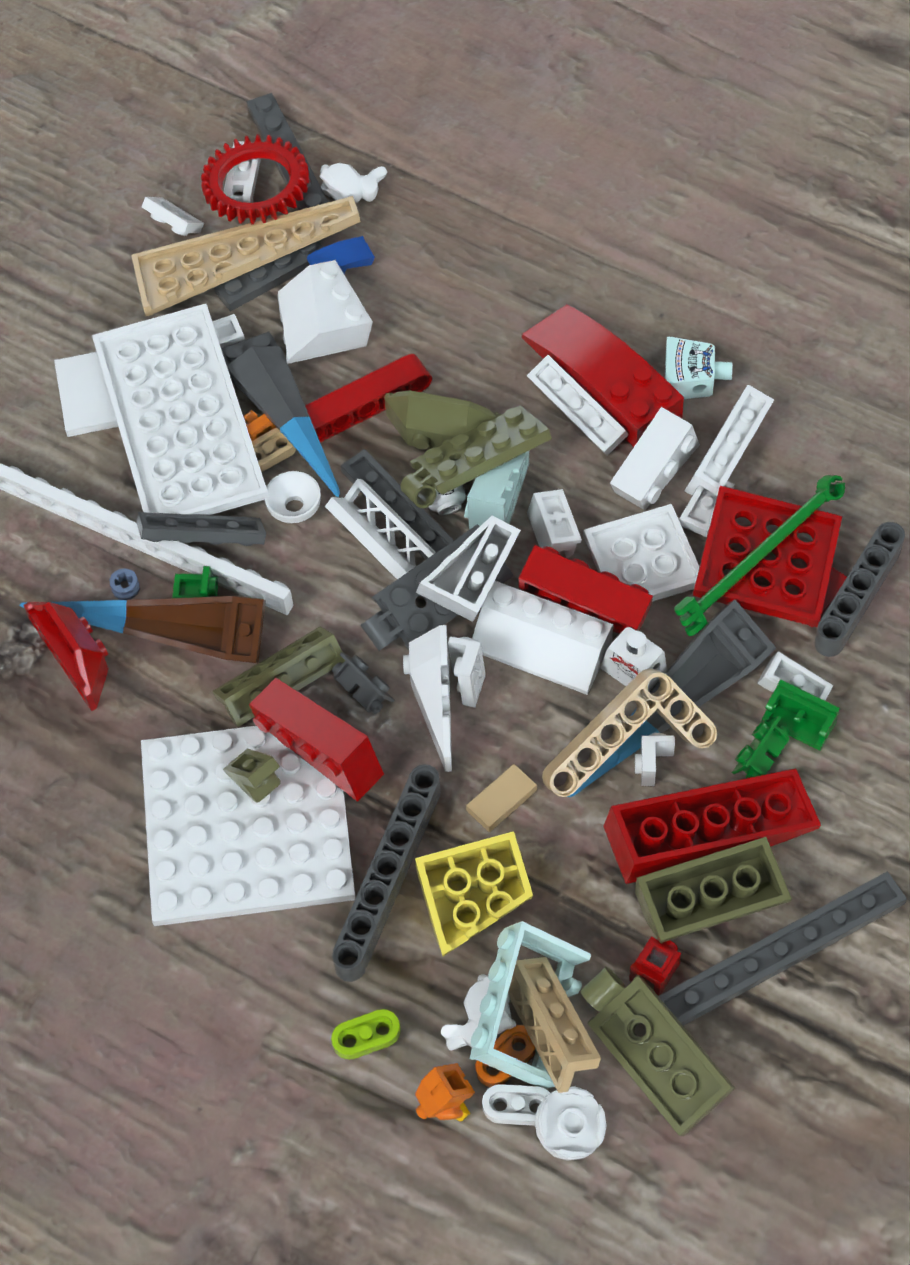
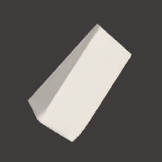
M779 651L770 659L757 684L765 689L774 692L781 679L824 701L833 687L832 684Z

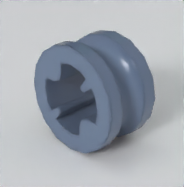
M126 568L119 569L110 577L112 593L119 600H130L138 594L140 584L135 572ZM127 581L129 587L122 588L120 582Z

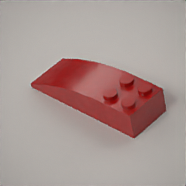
M566 304L522 334V339L543 359L549 355L627 431L629 435L625 440L633 447L661 407L682 419L684 397L624 341L570 305Z
M795 768L613 805L609 810L603 827L625 884L635 883L637 877L767 837L771 847L819 829L821 823Z

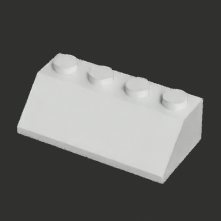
M494 581L481 606L472 639L481 643L483 656L588 695L600 670L605 653L612 643L613 624Z

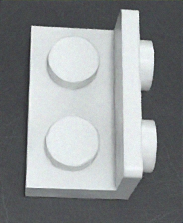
M450 637L448 648L454 676H458L457 692H461L463 705L475 708L486 675L481 643L469 637Z

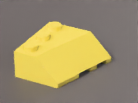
M514 831L415 858L417 874L442 957L533 897Z

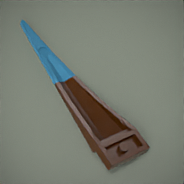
M219 596L52 602L72 608L78 618L84 616L92 626L224 660L257 664L259 662L266 600ZM28 602L21 603L20 606L24 608V604Z

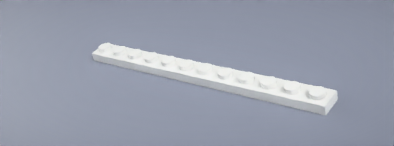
M0 463V489L192 574H203V566H210L213 577L218 578L219 586L247 598L266 600L265 606L285 615H288L294 606L290 589L279 581H269L262 578L254 570L239 568L223 557L216 558L199 546L191 547L179 541L162 540L160 542H151L141 539L137 523L129 520L124 514L118 511H108L93 500H83L76 497L68 489L62 488L60 490L51 486L40 477H30L15 466L7 467Z

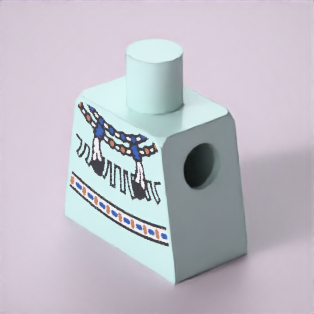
M667 337L665 379L684 399L710 397L713 395L714 379L732 380V362H716L715 346L713 344Z

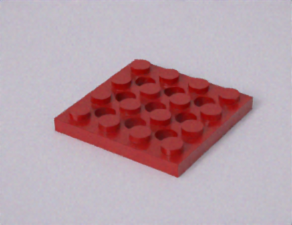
M720 486L692 596L701 598L725 576L722 571L733 569L772 534L766 529L767 526L775 525L780 527L802 506ZM816 510L771 551L776 556L775 560L763 558L716 602L728 604L735 599L743 609L818 627L843 516ZM740 517L746 518L752 525L747 527L740 526L735 519ZM807 533L812 537L813 541L803 542L797 537V534ZM739 543L745 548V551L741 553L734 552L730 549L729 545ZM802 559L806 562L807 567L797 568L792 564L791 560ZM764 577L770 582V585L761 587L755 583L754 578ZM795 585L800 588L801 593L798 595L790 594L785 589V586Z

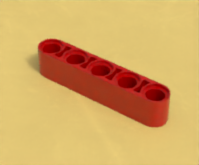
M408 354L305 405L321 443L385 411L384 398L386 393L394 394L410 390L423 392L430 386L433 378L417 355Z

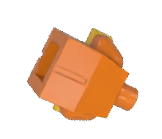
M458 1063L434 1067L421 1080L415 1093L420 1103L416 1108V1113L420 1118L436 1117L439 1120L456 1119L457 1121H463L470 1114L464 1101L471 1098L475 1091L469 1081L464 1079L465 1075Z

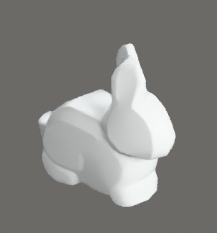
M336 163L330 166L322 165L319 177L323 180L321 189L328 197L332 196L335 200L353 196L356 204L361 199L368 202L373 201L378 193V182L384 179L388 172L385 167L381 166L364 176L360 175L349 164Z
M485 974L478 976L477 982L470 987L463 1002L468 1015V1022L463 1026L458 1024L445 1025L441 1029V1034L446 1039V1046L451 1051L466 1045L472 1047L471 1037L478 1027L481 1017L480 1004L487 994L490 983L488 976ZM509 993L497 1034L502 1033L506 1029L516 1027L515 1021L511 1018L508 1004L510 1002Z

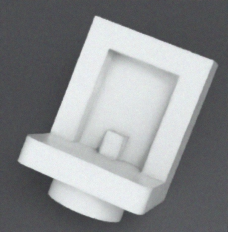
M652 733L648 736H642L641 754H635V774H641V786H655L656 756L674 755L675 736H667L664 733Z

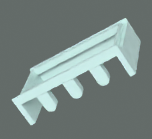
M521 921L504 928L498 937L497 946L499 949L496 960L489 970L488 978L490 983L487 994L480 1004L481 1017L478 1027L471 1037L472 1050L469 1059L478 1060L531 1085L548 1089L555 1087L537 1050L535 1051L531 1066L493 1049L519 949L522 945L558 962L555 974L568 997L578 994L582 987L581 981L572 978L575 965L589 961L591 954Z

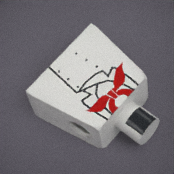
M626 627L611 643L600 666V669L625 686L645 669H656L662 673L667 671L665 652L662 648L648 640L644 633L635 631L631 627ZM658 677L650 680L648 684L649 692L659 681Z

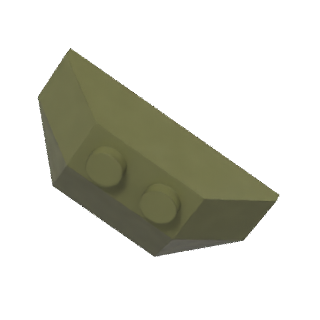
M411 390L394 394L386 393L384 398L386 416L407 445L422 450L437 448L451 441L453 437L477 428L482 422L490 421L502 415L498 412L493 413L488 408L471 401Z

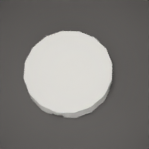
M575 1086L570 1087L568 1092L558 1093L555 1090L546 1095L537 1108L535 1117L536 1135L543 1148L554 1157L566 1161L583 1159L592 1154L604 1140L607 1127L605 1112L602 1106L593 1098L594 1096L587 1090Z

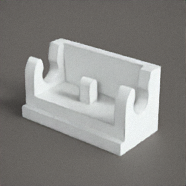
M563 489L533 493L527 515L539 547L548 546L558 552L564 551L566 558L571 557L574 554L577 543H581L582 539Z

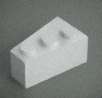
M492 515L456 551L448 556L440 566L420 582L416 593L473 622L521 530Z

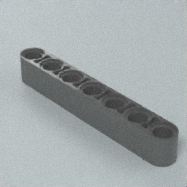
M419 765L410 773L335 944L332 958L336 974L343 981H357L365 973L440 798L439 773L431 765ZM423 782L432 783V786L429 788H420L418 785ZM411 810L420 812L419 815L414 817L405 815ZM397 839L408 840V842L402 846H397L393 844V842ZM388 867L396 870L391 875L380 873L381 870ZM372 897H380L383 899L382 902L377 905H371L367 903L368 900ZM362 926L370 928V931L364 935L354 933L357 928ZM346 957L357 958L353 965L346 966L341 964V961Z

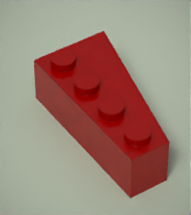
M534 545L519 576V590L613 624V632L619 634L626 627L640 631L652 605L653 595H650L644 587L637 584L629 586L620 582L619 578L612 573L606 571L599 573L590 569V566L579 559L571 561L562 557L554 548L548 546L541 548Z
M275 678L249 704L255 716L253 722L261 731L265 733L270 732L284 746L294 751L357 802L384 775L367 735L279 679Z

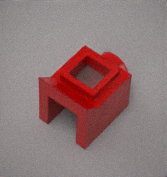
M651 936L636 961L630 966L629 980L632 982L637 975H641L644 979L653 983V991L658 996L661 995L680 965L681 953L677 951V945L671 940L660 943L659 940Z

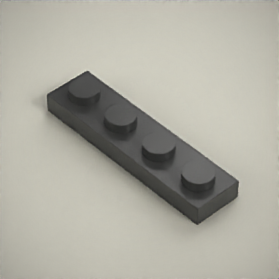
M319 241L214 287L215 293L231 312L301 273L310 265L307 261V256L323 248Z
M138 512L137 526L141 539L151 542L167 540L179 541L181 543L209 542L215 545L238 543L244 546H251L253 544L264 545L266 538L261 518L147 512Z

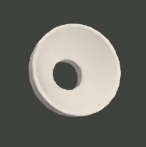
M288 471L274 477L266 487L269 498H265L267 509L279 521L299 523L312 517L319 508L321 501L320 487L312 476L304 472ZM293 500L303 503V507L296 512L287 510L286 505Z

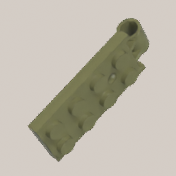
M521 405L510 408L504 414L490 421L482 422L477 428L465 434L457 435L451 441L437 448H431L423 455L411 460V466L416 472L410 473L403 478L401 491L417 507L427 508L435 501L436 490L443 495L551 440L550 430Z
M606 966L580 990L585 1000L595 1010L599 1011L587 1024L679 1136H685L736 1089L641 975H637L625 987L622 980ZM639 1023H643L646 1027V1033L642 1037H638L635 1034V1027Z

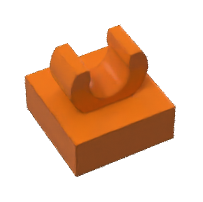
M251 410L243 416L247 423L246 427L251 441L276 428L265 414L258 417Z

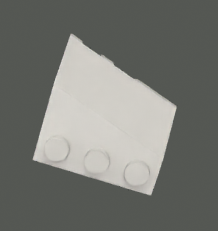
M336 260L309 265L278 291L277 296L281 322H283L284 344H286L287 364L367 346L373 321Z

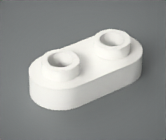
M494 1085L483 1095V1112L494 1123L535 1126L536 1113L532 1112L529 1108L532 1104H540L550 1092L539 1086ZM501 1101L506 1103L507 1107L503 1111H498L494 1108V1105Z

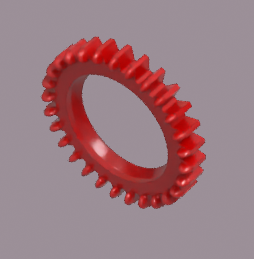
M257 134L253 143H251L246 135L243 145L235 138V148H231L225 143L223 146L225 153H221L220 150L216 149V159L210 156L208 164L203 167L204 173L201 175V186L206 203L210 204L212 211H218L219 217L227 214L228 221L230 222L238 217L239 224H242L246 218L250 219L251 225L255 223L257 218H260L262 223H266L267 216L269 215L276 220L277 212L287 215V206L295 209L297 207L296 200L303 201V193L308 192L307 184H310L308 165L298 147L292 148L290 141L283 145L281 137H278L273 144L270 135H267L265 142H261L260 135ZM264 158L276 161L285 167L290 177L289 183L279 194L261 202L246 203L236 201L223 192V181L226 174L237 164L250 159Z

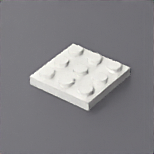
M672 504L583 530V537L598 572L606 571L612 573L619 578L620 582L629 586L637 584L644 587L650 595H653L652 602L694 589L700 566Z

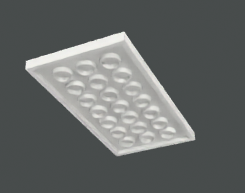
M207 304L92 335L143 512L213 515L269 498Z

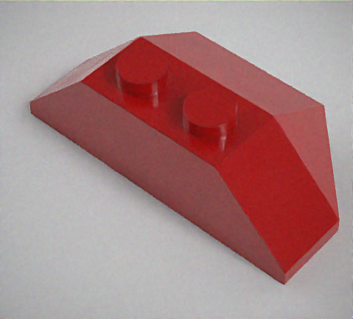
M28 602L24 604L30 622L91 711L97 709L109 670L105 657L109 654L100 639L93 640L90 635L93 633L90 624L84 616L78 618L72 608L52 602Z

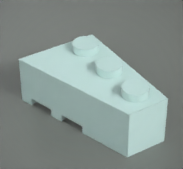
M529 451L475 478L467 496L464 517L469 520V530L477 524L481 526L492 515L510 524L529 467Z

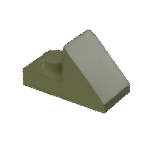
M248 748L223 769L257 803L281 783L275 774V771L280 766L273 756Z

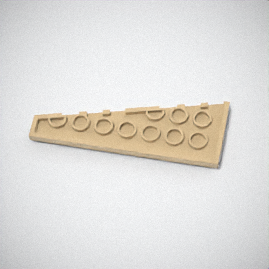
M353 196L290 212L287 215H279L276 220L268 218L266 223H262L260 220L252 225L249 223L132 254L145 315H153L360 223L359 212Z

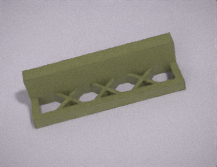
M320 626L212 692L215 698L225 706L233 723L239 727L255 717L249 704L275 678L298 691L330 672L337 663L341 662L343 664L345 660L339 655L342 650L334 634Z

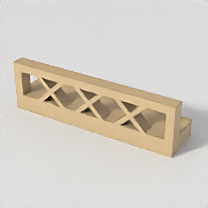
M547 957L517 960L508 991L510 1000L558 1093L568 1092L575 1071L598 1068L601 1057Z

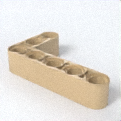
M645 669L546 766L542 775L543 783L558 796H570L655 711L683 740L698 748H707L712 745L717 737V729L714 723L669 676L656 669ZM658 677L660 686L656 692L650 693L648 691V684L651 679ZM680 700L682 709L679 714L672 716L670 713L671 705L675 701ZM630 701H635L637 704L635 713L626 717L625 706ZM702 723L704 727L703 734L699 738L694 739L692 735L693 729L696 725ZM612 724L614 729L612 736L609 739L602 740V729L606 725ZM584 748H589V759L585 763H578V753ZM560 772H566V782L562 786L555 787V776Z

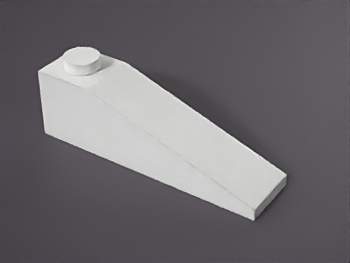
M439 625L409 642V655H403L404 674H410L411 687L445 772H452L447 626Z

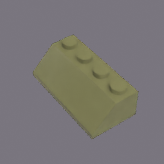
M767 837L637 877L635 894L646 923L660 943L792 900Z

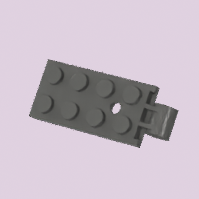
M478 524L371 597L378 604L381 611L362 623L361 627L378 651L398 637L402 638L409 650V642L439 625H445L458 615L416 593L420 582L440 566L448 556L456 551L480 527ZM505 562L495 581L505 583L514 576ZM416 597H423L426 600L424 608L416 606Z

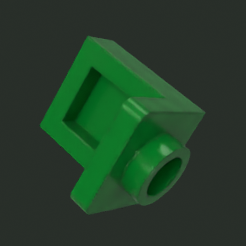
M203 566V574H175L172 598L212 597L218 594V578L213 577L210 566Z

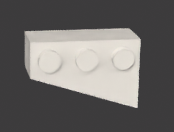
M661 407L611 480L610 485L614 492L643 510H646L650 504H654L664 487L700 446L692 424Z

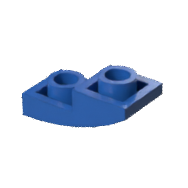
M361 236L339 241L316 250L307 256V261L310 265L336 260L345 274L348 268L372 265L375 256L364 237Z

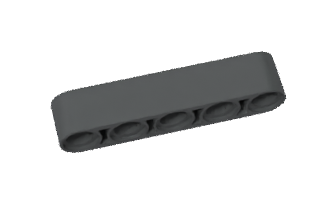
M885 522L877 528L821 618L814 642L816 650L821 655L833 657L843 650L898 560L905 538V531L898 523ZM855 587H861L865 590H858ZM840 611H848L851 614H844ZM825 635H834L836 638H828Z

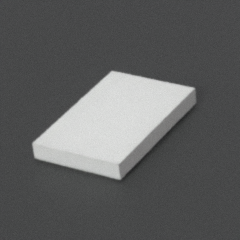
M97 352L54 360L67 437L118 427Z

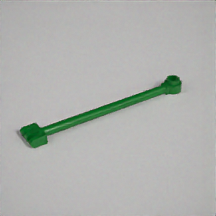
M825 475L819 479L816 486V494L698 601H696L695 597L686 596L674 607L676 614L681 616L679 619L681 624L687 626L685 631L688 636L696 635L708 624L703 614L821 505L830 500H838L844 495L845 483L835 482L842 481L843 478L841 476Z

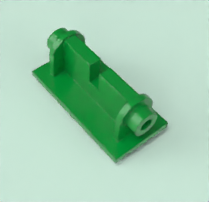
M780 716L768 722L763 720L759 723L752 733V736L755 738L750 746L746 745L736 756L735 760L738 764L732 771L733 774L742 770L747 773L746 778L767 774L774 761L765 753L768 752L774 758H777L790 740L788 736L790 734L789 729L782 725L777 726L781 719Z

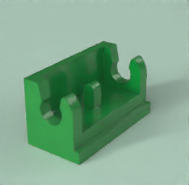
M780 679L765 707L767 710L762 717V721L768 722L780 716L781 719L777 726H785L790 731L789 736L821 751L837 723L840 708Z

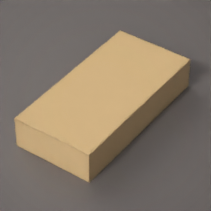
M513 764L466 805V811L490 833L537 791V784Z

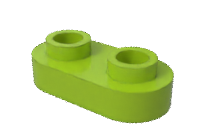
M385 1009L376 1010L345 1021L333 1030L331 1036L333 1049L339 1057L351 1060L389 1047L400 1036V1023L393 1012ZM380 1027L389 1028V1032L386 1035H379L377 1030ZM349 1038L356 1040L355 1045L352 1047L344 1045V1042Z

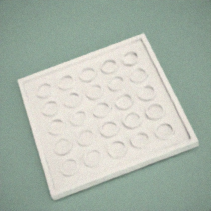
M257 726L141 740L151 915L154 926L353 901L356 899L344 791L294 751L284 746L270 732L265 733ZM247 748L273 756L280 766L275 771V774L280 779V785L258 803L253 801L223 770Z

